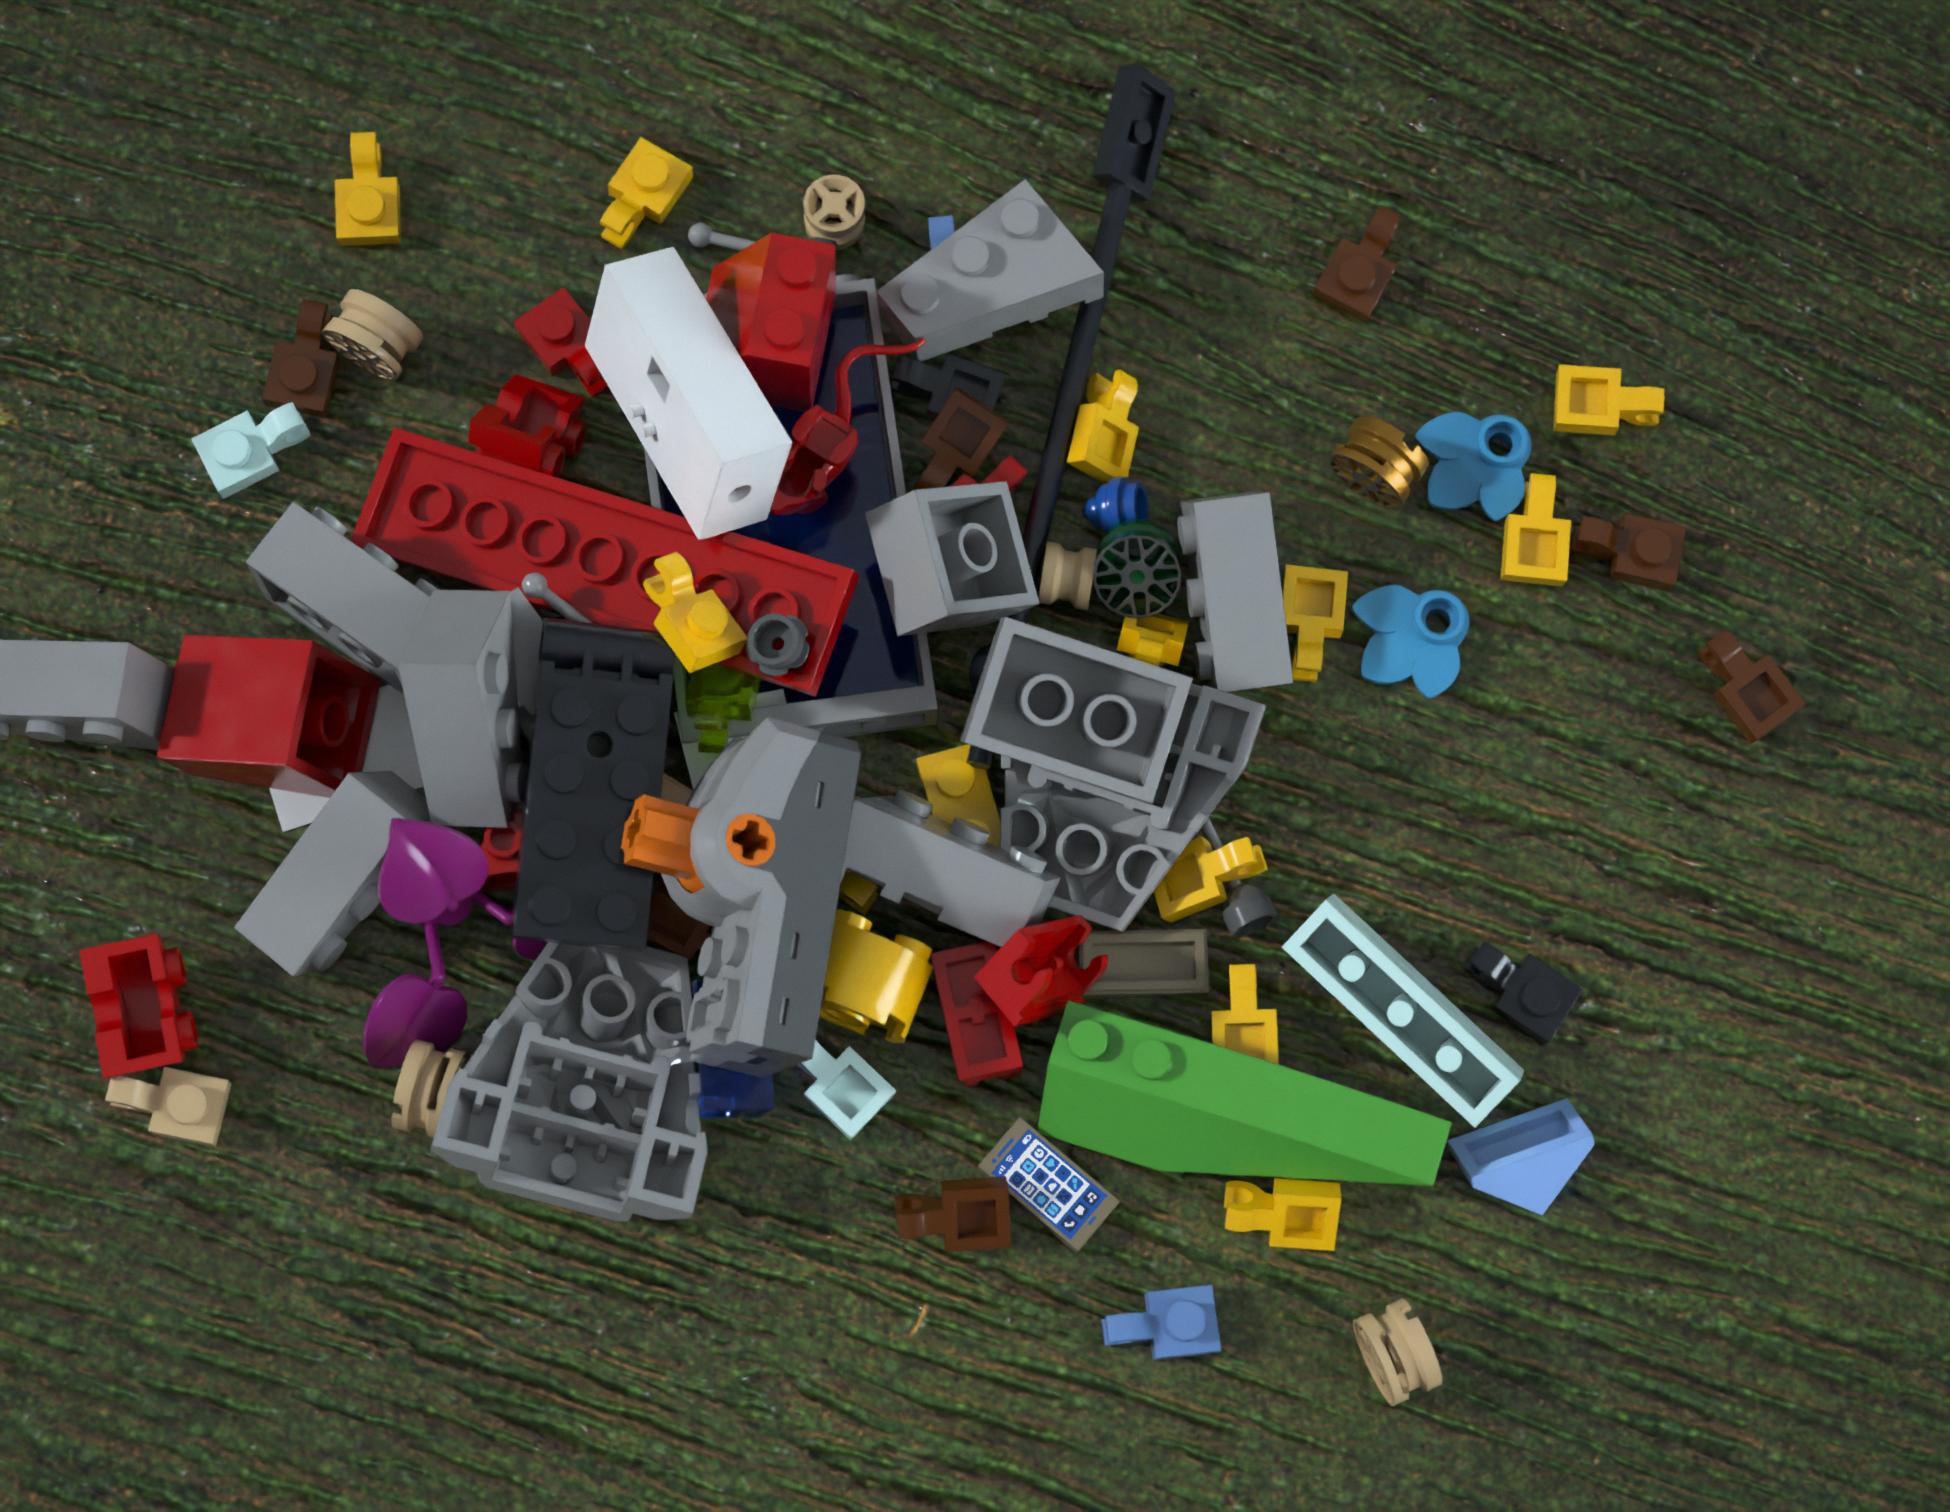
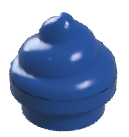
M1126 477L1112 478L1108 484H1103L1099 487L1096 497H1091L1086 501L1082 514L1095 527L1102 529L1104 533L1115 524L1129 519L1148 520L1149 505L1146 489L1142 482L1130 483Z

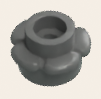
M779 613L764 615L755 621L749 630L746 642L748 657L752 662L759 664V669L764 674L783 676L788 672L789 668H799L807 659L810 646L806 642L805 637L808 634V630L805 624L794 615L784 616ZM777 639L784 640V646L780 650L773 648V643Z

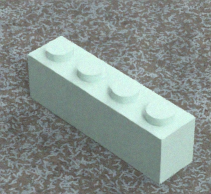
M1334 893L1317 908L1282 946L1292 958L1474 1128L1520 1082L1524 1069Z

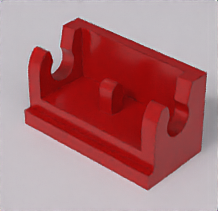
M1078 915L1018 929L974 978L1013 1026L1016 1027L1064 1014L1068 1000L1083 1005L1085 1000L1082 998V995L1105 972L1108 965V956L1106 954L1096 956L1090 961L1086 969L1076 964L1074 951L1078 945L1085 942L1092 930V927L1084 917Z
M988 941L939 951L930 955L958 1082L963 1081L965 1087L977 1086L979 1081L999 1077L1002 1081L1019 1078L1023 1069L1013 1024L974 978L997 952L995 944Z

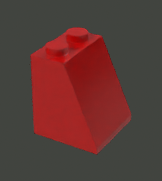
M770 233L713 267L706 301L771 406L802 412L812 408L836 297V245Z
M184 635L179 658L173 670V685L166 717L161 727L160 744L156 758L197 777L330 798L348 773L362 772L381 679L313 640Z

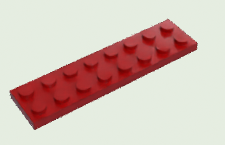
M396 427L393 428L350 540L361 549L367 543H371L383 550L397 563L481 590L511 592L519 587L532 606L561 615L540 597L531 598L523 592L522 581L524 577L529 573H540L546 578L550 590L592 623L656 631L658 629L653 623L661 607L648 596L643 582L647 578L661 574L654 565L656 559L677 552L686 560L690 567L696 594L712 589L747 637L755 621L770 613H779L784 616L794 615L805 624L808 630V634L805 637L806 642L810 646L807 659L799 668H789L788 672L783 676H769L761 672L759 664L749 659L746 643L740 654L714 664L815 697L860 577L854 569L731 531L699 541L688 521L683 516L484 456ZM777 639L773 643L775 650H780L784 646L783 639Z

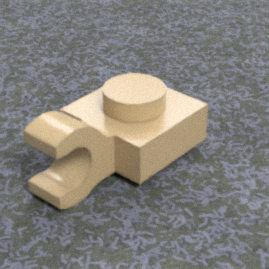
M164 1067L159 1086L123 1076L111 1077L105 1101L111 1102L110 1105L113 1107L152 1114L148 1131L153 1135L216 1147L231 1082L226 1079Z

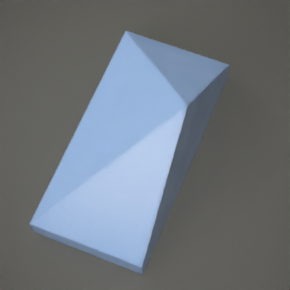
M1567 1098L1447 1140L1450 1153L1473 1188L1540 1215L1545 1213L1594 1146L1593 1134Z

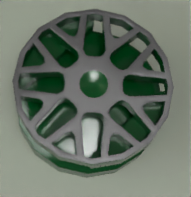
M1129 519L1117 523L1107 530L1095 548L1097 549V554L1094 562L1093 583L1099 599L1109 610L1124 617L1145 618L1159 614L1172 604L1180 590L1182 555L1177 540L1165 527L1145 519ZM1100 589H1103L1108 596L1105 597Z

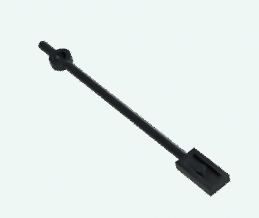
M1138 63L1119 66L1092 177L1108 187L1091 256L1104 272V298L1085 304L1084 300L1080 301L1022 535L1035 588L1130 202L1137 203L1150 200L1176 95L1175 89ZM1030 608L1008 616V618L1027 624ZM991 644L981 647L971 661L969 680L974 695ZM970 745L966 763L975 768L989 770L992 767L995 753Z

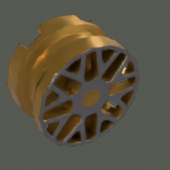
M1366 415L1357 417L1348 430L1347 436L1349 441L1347 444H1338L1330 455L1328 462L1331 470L1340 481L1365 500L1391 510L1400 509L1410 494L1409 484L1419 482L1427 470L1426 468L1429 465L1427 456L1418 445H1414L1410 450L1402 441L1405 433L1393 425L1375 417Z

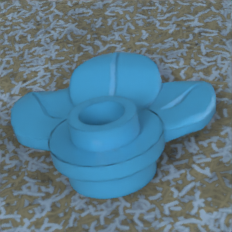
M1456 411L1436 417L1418 430L1415 435V441L1425 451L1439 460L1432 470L1427 485V501L1429 505L1442 510L1454 511L1467 508L1479 501L1484 512L1496 522L1511 514L1519 506L1526 489L1521 468L1527 462L1532 447L1529 432L1521 422L1507 415H1492L1480 421L1470 415ZM1494 439L1504 441L1509 447V453L1504 456L1495 455L1489 449L1488 442Z
M1389 585L1366 593L1353 604L1352 612L1375 633L1369 639L1361 659L1360 674L1364 680L1389 685L1400 683L1412 677L1420 693L1427 699L1441 694L1453 684L1460 670L1457 646L1463 641L1469 629L1468 611L1458 597L1441 590L1428 591L1417 595L1403 586ZM1432 614L1442 616L1447 622V630L1443 632L1430 630L1426 625V617Z

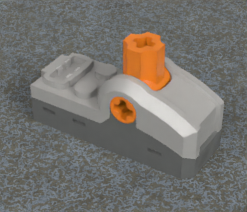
M767 717L745 739L735 737L729 742L706 769L692 791L686 805L648 795H642L635 800L631 815L625 823L621 849L624 850V864L661 873L669 895L687 915L713 926L711 937L705 940L698 960V973L700 976H704L703 987L694 995L688 1018L687 1042L691 1043L689 1053H691L690 1061L765 1078L813 1058L861 757L857 741Z

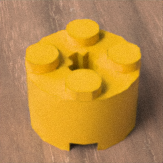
M836 909L819 1018L861 1035L865 1034L870 1024L886 1028L888 1031L885 1039L888 1042L904 1043L933 971V966L928 962L932 949L924 943L907 936L896 935L894 941L871 933L870 929L873 925L871 921L853 912Z

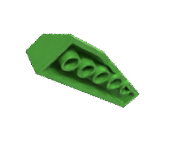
M1068 1000L1048 1062L1037 1132L1049 1138L1167 1173L1188 1172L1224 1176H1264L1300 1180L1320 1179L1357 1183L1434 1186L1452 1122L1263 1059Z

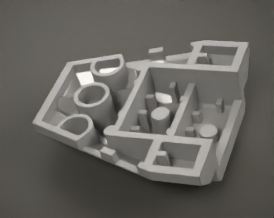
M1191 683L1153 803H1148L1001 755V768L1005 769V807L1001 808V849L1009 852L1012 845H1016L1030 850L1048 861L1044 870L1061 877L1048 905L1049 907L1075 916L1082 915L1084 919L1119 931H1125L1194 835L1198 833L1220 800L1246 768L1266 705L1203 685L1202 687Z
M548 942L517 986L516 994L498 1020H493L484 1033L482 1042L465 1067H460L449 1083L430 1151L455 1167L477 1172L480 1183L486 1187L613 1221H629L633 1213L656 1220L690 1219L693 1214L707 1156L706 1133L701 1132L698 1105V1099L701 1095L700 1074L695 1073L694 1062L690 1061L691 1053H689L691 1043L687 1042L688 1018L692 1005L688 958L646 946L645 950L639 952Z

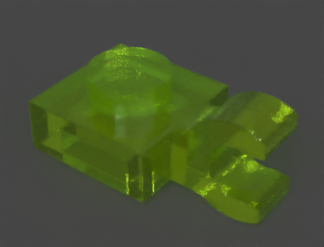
M715 664L692 672L685 702L688 717H695V729L701 730L698 744L699 752L720 753L728 744L732 720L751 721L761 679Z

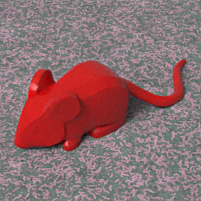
M920 338L907 345H860L851 349L842 358L837 366L835 375L836 410L834 414L815 405L799 418L792 429L790 438L792 445L769 511L771 514L780 516L794 513L809 514L821 508L829 498L824 490L843 471L854 455L859 439L858 431L850 426L851 393L848 384V370L851 364L858 357L865 355L910 353L921 347L926 342L925 338Z

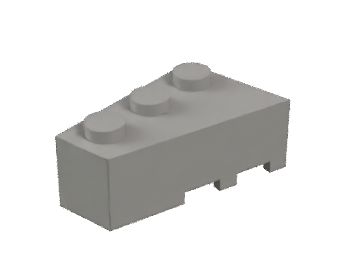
M1025 179L876 292L880 316L904 345L913 343L920 338L926 339V342L921 347L910 352L916 360L921 362L993 336L992 332L1029 320V323L1047 318L1049 312L1084 300L1085 304L1104 298V272Z
M434 590L397 663L430 820L432 823L443 826L507 828L518 802H524L527 765L522 763L510 591Z
M0 640V740H7L9 734H17L49 742L72 740L158 750L161 727L166 717L173 685L174 668L129 642Z
M393 771L348 773L234 928L293 977L314 973L317 970L320 972L326 971L344 951L347 945L344 939L380 903L378 879L388 847L391 820L393 818L431 822L426 798Z

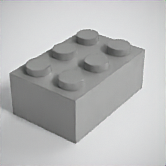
M292 502L246 560V564L265 598L404 695L397 663L434 590L438 589L423 579H419L413 585L398 575L395 571L399 565L377 546L367 543L361 549L344 537V534L347 532L345 526L325 510L316 507L312 513H309L295 502Z
M1002 617L999 619L960 741L1148 803H1153L1193 678L1008 617Z

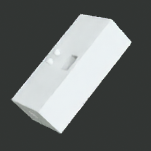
M673 246L606 264L585 347L697 539L700 541L767 520L792 441Z

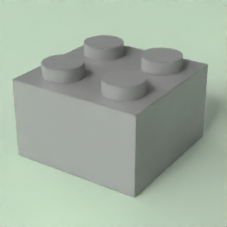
M1007 481L917 489L865 513L897 637L989 625L999 621L1002 617L1011 616L1040 604Z

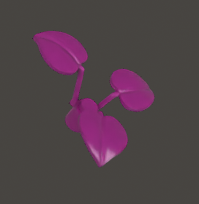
M393 818L390 823L388 847L378 879V896L385 911L394 919L407 923L422 924L425 929L432 973L429 981L415 974L399 976L389 983L373 1002L366 1019L363 1034V1050L371 1066L388 1068L403 1065L407 1052L416 1039L433 1043L435 1051L443 1052L456 1041L465 1027L468 1015L464 996L456 988L442 986L445 981V970L437 932L439 923L447 926L460 923L469 915L472 904L477 903L504 924L511 926L512 912L493 901L480 889L484 885L488 873L487 858L481 847L468 836L436 823L403 818ZM513 939V946L518 954L535 961L548 943Z

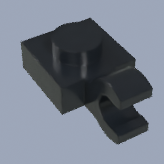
M948 353L942 370L926 365L916 359L900 355L892 376L893 381L890 388L892 391L904 396L931 399L925 417L935 420L956 387H959L994 410L1006 374Z
M1485 941L1480 948L1477 947L1463 967L1468 974L1500 993L1490 1010L1543 1046L1551 1041L1583 991L1582 988L1530 953L1516 967L1504 953Z

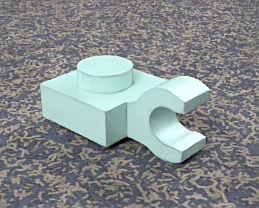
M293 402L270 412L259 425H256L247 410L191 440L218 493L225 499L280 471L272 454L302 442L311 434L301 414L297 411Z
M815 1040L813 1058L797 1064L799 1068L816 1080L804 1093V1097L850 1141L896 1093V1090L850 1046L835 1060Z

